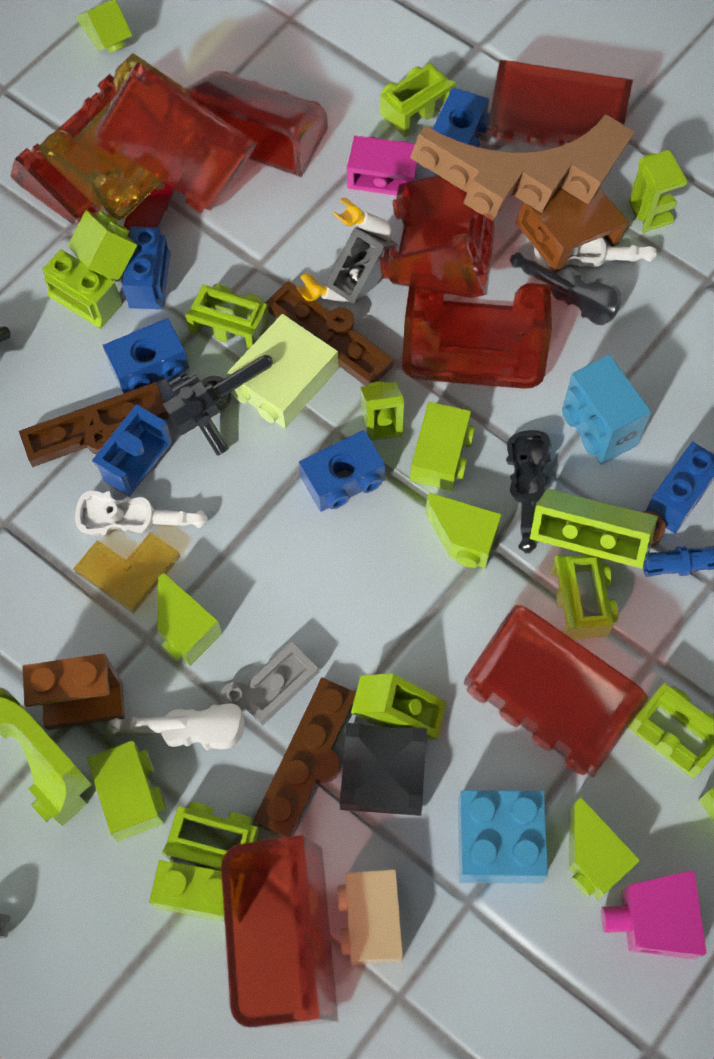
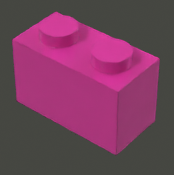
M354 135L347 164V189L413 198L419 163L410 158L415 144L405 141L398 142Z

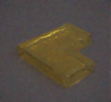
M149 532L127 560L97 540L73 569L76 574L134 614L158 585V577L163 572L167 574L181 556L176 549Z

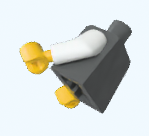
M341 198L340 201L347 208L341 214L333 211V215L346 226L351 227L356 224L357 227L353 229L327 282H324L323 285L319 284L311 273L301 275V279L306 285L296 286L304 299L310 302L316 300L321 295L323 299L355 304L372 290L379 282L398 246L396 242L391 240L392 230L386 220L365 210L361 211L349 199Z

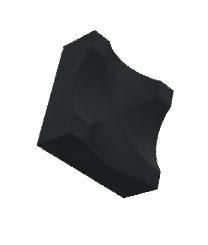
M346 723L339 802L340 810L421 816L427 728H384L358 723Z

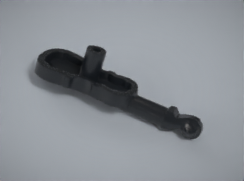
M520 252L510 257L509 261L513 268H521L525 274L551 286L553 297L564 301L567 305L573 304L581 310L582 318L586 317L596 325H605L615 318L622 299L621 292L617 286L604 282L601 277L597 278L595 282H590L585 278V274L578 273L572 267L563 268L555 273L536 261L524 258Z
M538 430L515 433L507 442L508 457L506 462L508 465L514 466V473L510 475L512 481L510 493L514 500L521 503L520 531L522 540L518 548L525 554L531 553L537 547L535 541L530 539L536 502L540 500L546 491L545 481L547 477L543 472V468L546 463L552 460L550 456L552 443L549 436L545 432Z

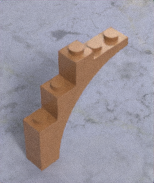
M605 114L599 123L588 133L570 143L543 151L512 153L493 151L461 143L425 126L417 137L410 158L449 181L454 186L467 192L463 203L494 221L511 195L542 213L560 187L589 205L622 155L634 131Z

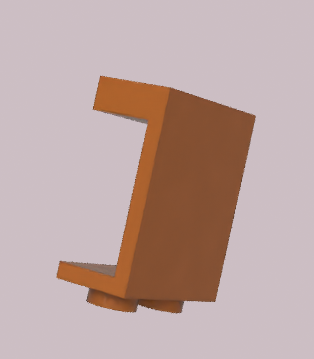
M559 187L542 213L523 202L515 223L553 271H556L566 266L574 248L604 236L612 247L617 246L629 222L601 188H599L588 205Z
M105 653L22 665L24 705L26 707L42 705L43 726L46 730L107 722L115 718L125 719L122 680Z

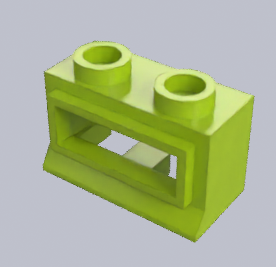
M431 62L422 68L416 66L398 84L391 82L384 87L380 94V114L405 138L410 132V117L419 111V114L425 120H429L435 113V100L441 98L443 103H445L452 87H456V82L446 78Z
M669 149L659 153H649L638 162L639 169L636 179L632 183L633 190L629 204L638 221L641 220L643 223L642 233L674 223L675 219L669 210L677 205V201L672 193L662 196L660 194L686 186L688 182Z
M60 249L42 268L45 276L44 281L48 288L47 295L99 329L122 306L116 283L113 280L88 269L79 259L63 249Z
M202 284L191 309L186 313L190 334L197 335L201 323L213 327L214 337L220 342H227L231 333L245 337L247 350L264 334L270 320L268 304L264 303L259 296L246 294L243 297L233 294L228 287L222 284H214L213 287ZM208 306L249 318V320L209 308Z
M588 554L567 557L556 555L550 571L551 576H557L558 578L557 606L558 608H563L566 623L562 631L563 641L609 636L614 626L613 623L618 622L616 600H609L606 588L611 586L609 564H602L600 557ZM576 572H591L599 616H583Z
M663 683L628 729L694 779L714 756V714L707 711L702 712L690 703L691 699L684 691L674 686L669 687ZM658 707L707 744L698 757L683 746L675 735L669 732L666 733L649 720Z
M190 802L189 808L178 806L166 845L162 851L166 859L176 862V859L195 863L197 867L240 874L246 881L260 835L258 828L251 825L253 819L233 812L229 813L227 819L212 815L214 810L212 807L197 802ZM189 820L243 835L238 854L181 839L186 821Z

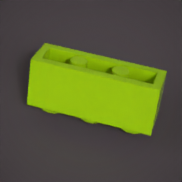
M547 488L536 504L530 539L642 569L651 549L658 516Z

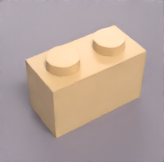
M396 869L345 873L346 885H338L339 911H348L349 928L340 929L342 955L351 956V965L402 962Z

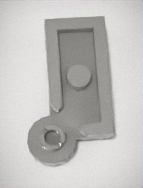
M291 642L263 667L247 686L236 681L225 685L220 692L221 705L235 704L242 712L247 710L263 726L319 673V668Z

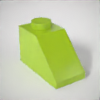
M116 0L106 1L75 16L98 51L107 48L109 53H113L127 46L125 39L133 36Z
M377 381L368 386L360 387L365 432L370 440L376 441L403 437L404 399L397 382L386 383Z
M429 492L425 514L449 557L456 559V562L465 567L476 568L479 566L486 568L498 532L501 514Z
M164 572L158 577L157 630L163 641L160 647L175 662L181 658L191 666L222 635L219 622Z
M394 673L361 675L351 713L378 727L427 728L426 738L438 740L447 702Z
M580 797L569 810V869L574 874L571 879L576 887L587 897L592 894L599 900L640 860Z

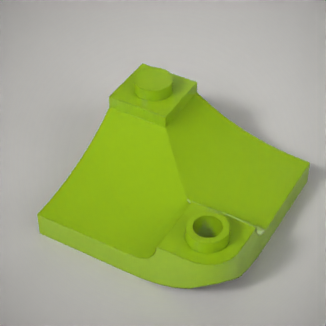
M0 687V734L4 738H16L25 753L34 784L28 790L36 798L31 806L46 822L53 818L63 826L87 805L80 794L92 784L7 689Z

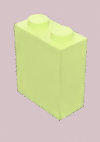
M281 314L227 372V375L230 376L262 355L271 356L273 359L271 368L233 390L231 394L243 404L248 402L257 408L258 413L270 423L277 422L286 428L338 371V351Z

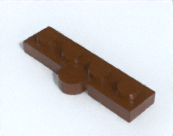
M289 280L265 302L268 304V312L278 319L281 314L285 315L337 350L338 366L363 385L368 386L373 382L379 381L393 367V358L354 330V316L350 310L338 307L329 311L315 300L309 302L304 299L296 286Z
M154 382L19 430V434L31 466L35 467L88 448L90 452L96 455L136 404L162 420L170 417L163 405L164 400L158 385Z
M321 677L253 819L255 825L291 841L317 783L331 782L339 775L340 760L332 748L335 746L350 714L356 692Z

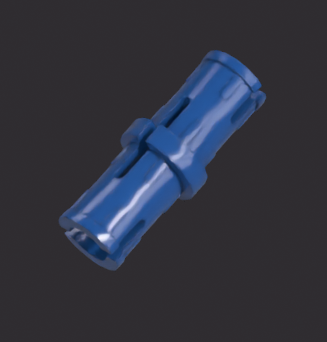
M677 546L675 550L650 552L643 566L644 574L646 577L676 573L679 576H688L690 572L714 570V546L688 549L686 546Z

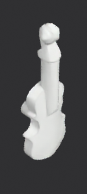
M601 237L574 248L566 266L579 265L580 267L588 266L595 268L601 266L605 260L634 262L642 258L651 262L656 258L657 251L651 246L639 248L636 245H631L630 247H607L604 239ZM534 247V261L549 270H553Z
M90 490L83 493L77 502L75 513L76 525L82 533L88 536L102 534L105 537L114 529H122L125 533L135 532L143 534L153 524L178 526L193 524L197 528H202L208 520L203 510L195 513L154 510L146 498L137 497L132 499L127 496L123 500H115L110 491L102 493Z
M229 703L222 705L213 704L209 709L203 711L174 709L165 717H130L124 721L115 718L108 721L106 728L111 735L128 733L131 736H137V734L161 733L166 744L172 747L180 745L190 746L194 742H201L205 750L211 748L229 749L239 742L243 734L245 720L241 709L237 705Z

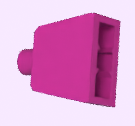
M686 871L628 885L622 890L623 906L601 907L603 932H626L628 948L631 952L686 959H698L707 955L695 871Z

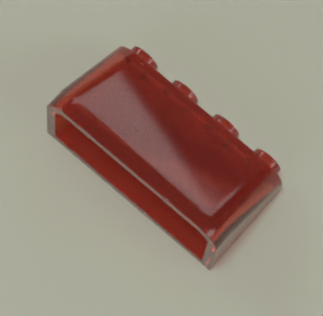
M500 59L487 127L488 131L493 132V138L498 140L513 141V136L526 138V144L534 146H545L547 141L559 143L558 147L588 133L599 123L605 114L624 125L633 80Z
M213 71L185 87L177 99L181 125L192 129L189 139L299 177L303 176L328 130L327 114L319 103L291 95L286 91H279L261 85L256 81H249L231 75L226 71Z
M519 604L514 605L464 679V685L467 686L466 690L474 699L483 704L488 701L500 710L499 715L507 723L514 727L521 725L533 734L531 738L541 748L547 751L554 749L566 758L565 763L570 769L583 776L587 773L592 778L648 701L646 692L639 685L532 610Z
M304 835L243 843L231 847L222 859L221 877L229 1001L233 1018L240 1025L250 1028L317 1025L338 1022L322 847Z

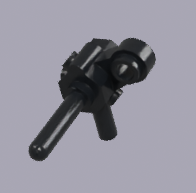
M262 355L213 386L209 383L204 387L197 374L189 377L187 373L182 376L178 373L167 380L174 396L163 402V405L182 435L199 426L212 449L219 456L226 452L229 447L211 420L213 416L220 413L216 405L222 402L220 398L271 368L273 359L269 355Z

